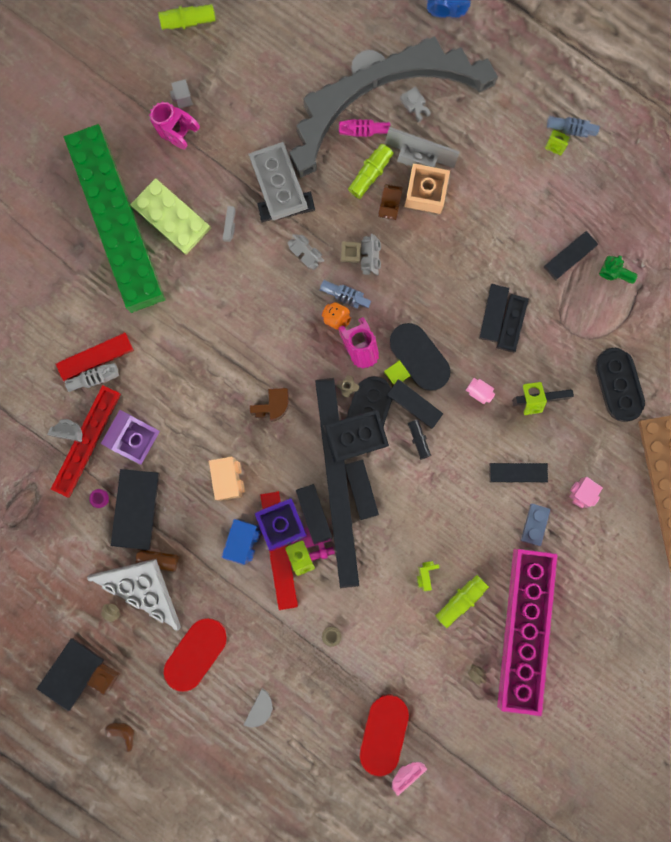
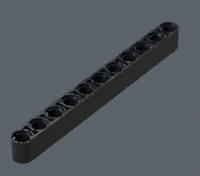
M334 378L315 380L339 585L340 589L359 587L345 462L342 460L334 463L323 429V425L339 421Z

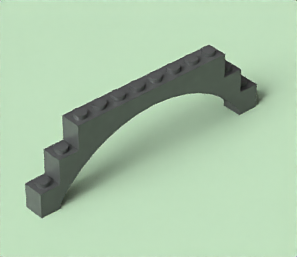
M434 36L430 39H423L415 46H408L398 54L393 53L381 62L376 61L366 69H359L349 77H342L332 85L327 84L317 92L308 93L303 98V102L310 119H303L297 124V134L303 146H296L290 152V160L299 177L302 178L317 171L316 158L326 133L337 117L360 96L387 83L417 77H432L456 81L473 87L480 93L495 86L498 79L489 59L478 60L471 65L462 47L456 50L451 49L444 54Z

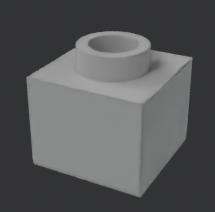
M186 79L171 83L173 88L170 91L172 101L177 102L179 108L193 105Z

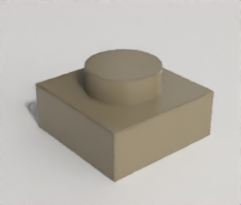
M342 242L341 262L360 263L361 243Z

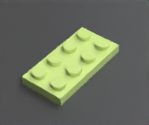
M156 178L130 204L136 212L185 255L211 229L203 219Z

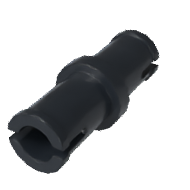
M419 420L409 422L408 426L413 437L412 443L416 445L420 460L431 457L432 455L426 442L427 436L423 434Z

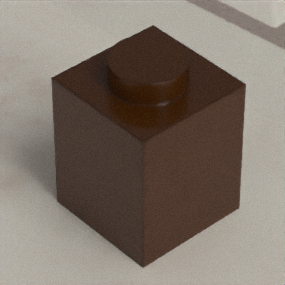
M103 663L97 667L87 685L105 695L110 691L120 673Z

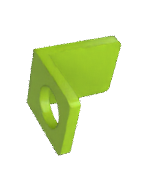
M553 130L545 149L561 156L568 145L567 142L570 137L557 130Z
M542 383L524 384L523 391L527 402L524 415L542 413L547 402ZM530 388H537L540 394L533 397L529 394L528 390Z
M303 540L286 547L288 557L297 576L315 569Z

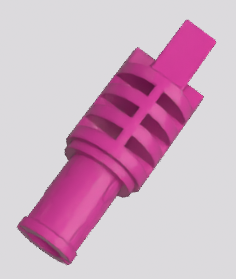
M372 119L340 121L339 134L353 137H371L373 134H388L390 122H374Z

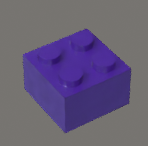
M292 498L255 513L269 551L307 537Z

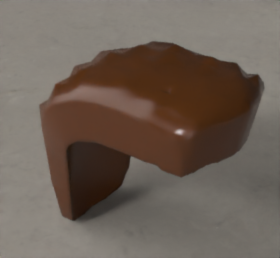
M110 723L105 727L107 737H122L125 740L127 752L132 750L134 730L131 726L125 723Z

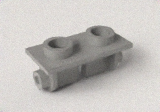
M302 234L292 235L295 240L291 239L287 243L289 249L297 257L304 253L305 255L300 260L309 269L315 270L318 267L317 262H324L321 252L316 248H312L308 244L309 240Z
M371 234V237H363L361 241V254H368V257H361V271H363L364 275H369L370 271L379 275V269L381 268L379 258L381 242L373 234Z

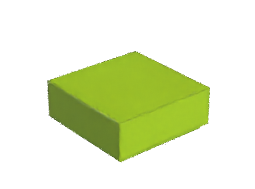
M400 360L384 371L393 385L398 379L403 382L411 376Z

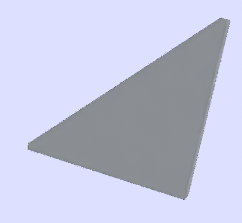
M156 559L91 574L87 577L90 582L94 581L101 585L102 589L113 595L120 596L126 600L125 602L137 609L141 608L148 612L149 616L162 623L169 624L174 630L178 631L181 628Z

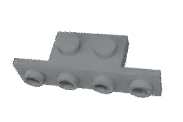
M389 127L385 144L401 149L398 162L409 166L419 164L429 167H435L436 162L454 168L459 151Z

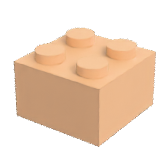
M413 164L404 207L441 214L450 170Z
M234 457L210 460L209 465L215 500L224 501L241 498L245 488L243 481L239 479V474L242 473L240 462L236 461Z

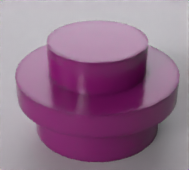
M103 489L92 491L89 496L90 504L95 508L105 507L109 502L108 493Z

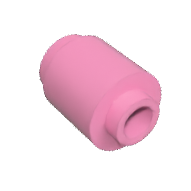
M473 378L466 389L470 396L482 404H485V402L490 403L495 396L494 388L481 379Z

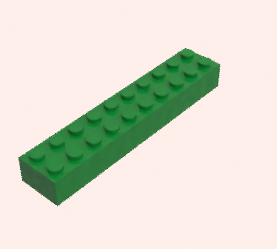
M96 124L63 136L126 309L133 313L165 301L161 285L100 125Z

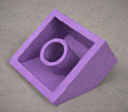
M119 410L101 444L141 465L160 431Z

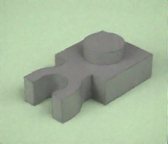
M416 86L400 96V100L408 112H415L418 123L422 121L420 113H424L426 117L430 116V110L423 106L426 101Z

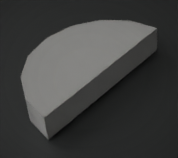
M373 50L360 52L352 61V75L357 70L366 69L374 62H381L385 58L382 54Z
M228 206L223 234L224 242H230L233 239L235 223H233L235 208L233 206Z
M69 419L60 420L59 423L50 428L47 434L51 437L82 442L80 426Z
M263 688L244 726L259 727L269 719L273 705L269 693Z

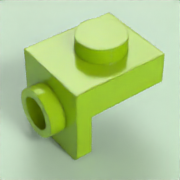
M429 561L422 563V567H418L420 576H416L418 587H422L424 592L432 590L428 570L439 569V564Z

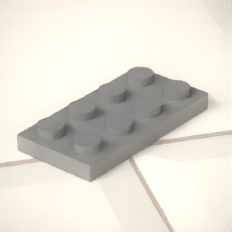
M284 142L249 153L272 221L308 209Z

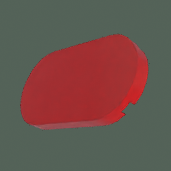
M204 618L191 626L164 666L165 681L172 689L186 692L194 689L201 682L226 646L227 634L222 623L213 618Z
M392 694L383 695L372 703L360 747V762L363 768L374 776L388 775L397 767L408 725L409 712L406 704L401 698Z

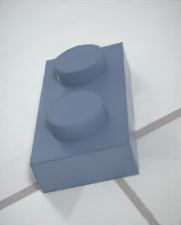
M530 504L521 541L541 546L551 509Z

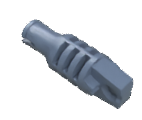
M549 116L547 121V128L562 130L564 134L585 138L588 135L596 136L600 128L598 125L590 124L588 120L571 117L563 119Z
M323 280L320 291L335 296V299L339 302L357 309L359 305L369 308L371 300L363 297L364 293L343 284L338 286L326 280Z

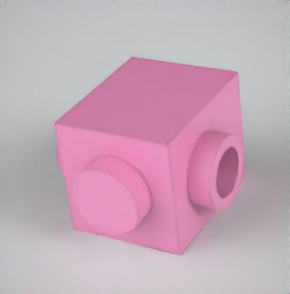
M588 477L580 479L579 483H574L570 489L572 493L569 497L580 508L595 506L600 499L598 495L603 487Z

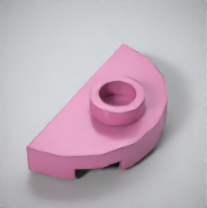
M414 762L398 770L392 781V788L397 796L427 770L423 763Z

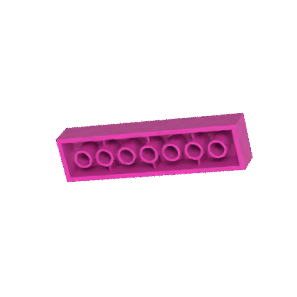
M513 549L497 707L501 711L542 716L558 554Z

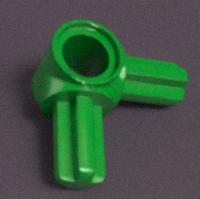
M621 255L618 257L607 256L599 272V275L604 279L616 280L620 278L630 284H634L638 277L636 273L623 268L624 260H622Z

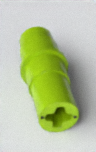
M213 4L183 8L179 6L176 9L158 12L162 30L186 29L185 27L216 21Z
M380 144L369 159L364 161L363 167L348 187V191L356 198L361 199L377 177L383 174V169L392 157L393 151L386 145Z
M476 575L461 589H457L458 592L435 617L448 628L471 606H475L474 603L484 595L483 593L489 586Z

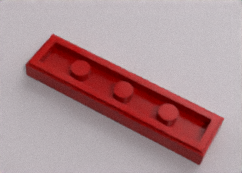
M125 332L56 363L62 380L65 382V380L79 376L84 371L92 370L130 353L134 349Z

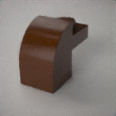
M390 184L384 185L378 217L397 220L403 187Z
M288 388L268 389L269 404L250 405V414L255 415V418H266V415L270 414L271 422L281 419L289 407Z

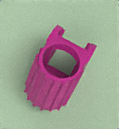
M157 102V105H153L152 110H150V121L157 133L165 141H170L178 148L186 149L188 146L183 138L189 129L197 132L200 128V125L192 116L179 108L173 107L168 102ZM176 122L180 124L179 133L172 130Z
M360 318L358 320L360 325L352 329L346 330L344 326L339 327L341 339L348 354L351 356L353 364L357 368L360 367L362 369L369 368L370 366L373 367L377 363V359H379L376 337L370 331L365 318ZM361 332L366 341L353 346L352 337Z

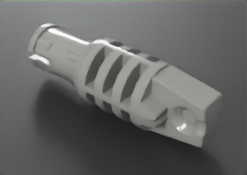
M115 363L99 366L82 372L78 377L65 380V386L68 392L82 387L90 388L118 377L119 371Z

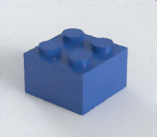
M234 519L221 558L243 565L248 564V561L251 562L255 554L253 549L254 542H258L261 531H259L260 526Z

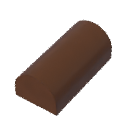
M142 549L136 554L135 564L156 559L160 570L175 572L179 556Z

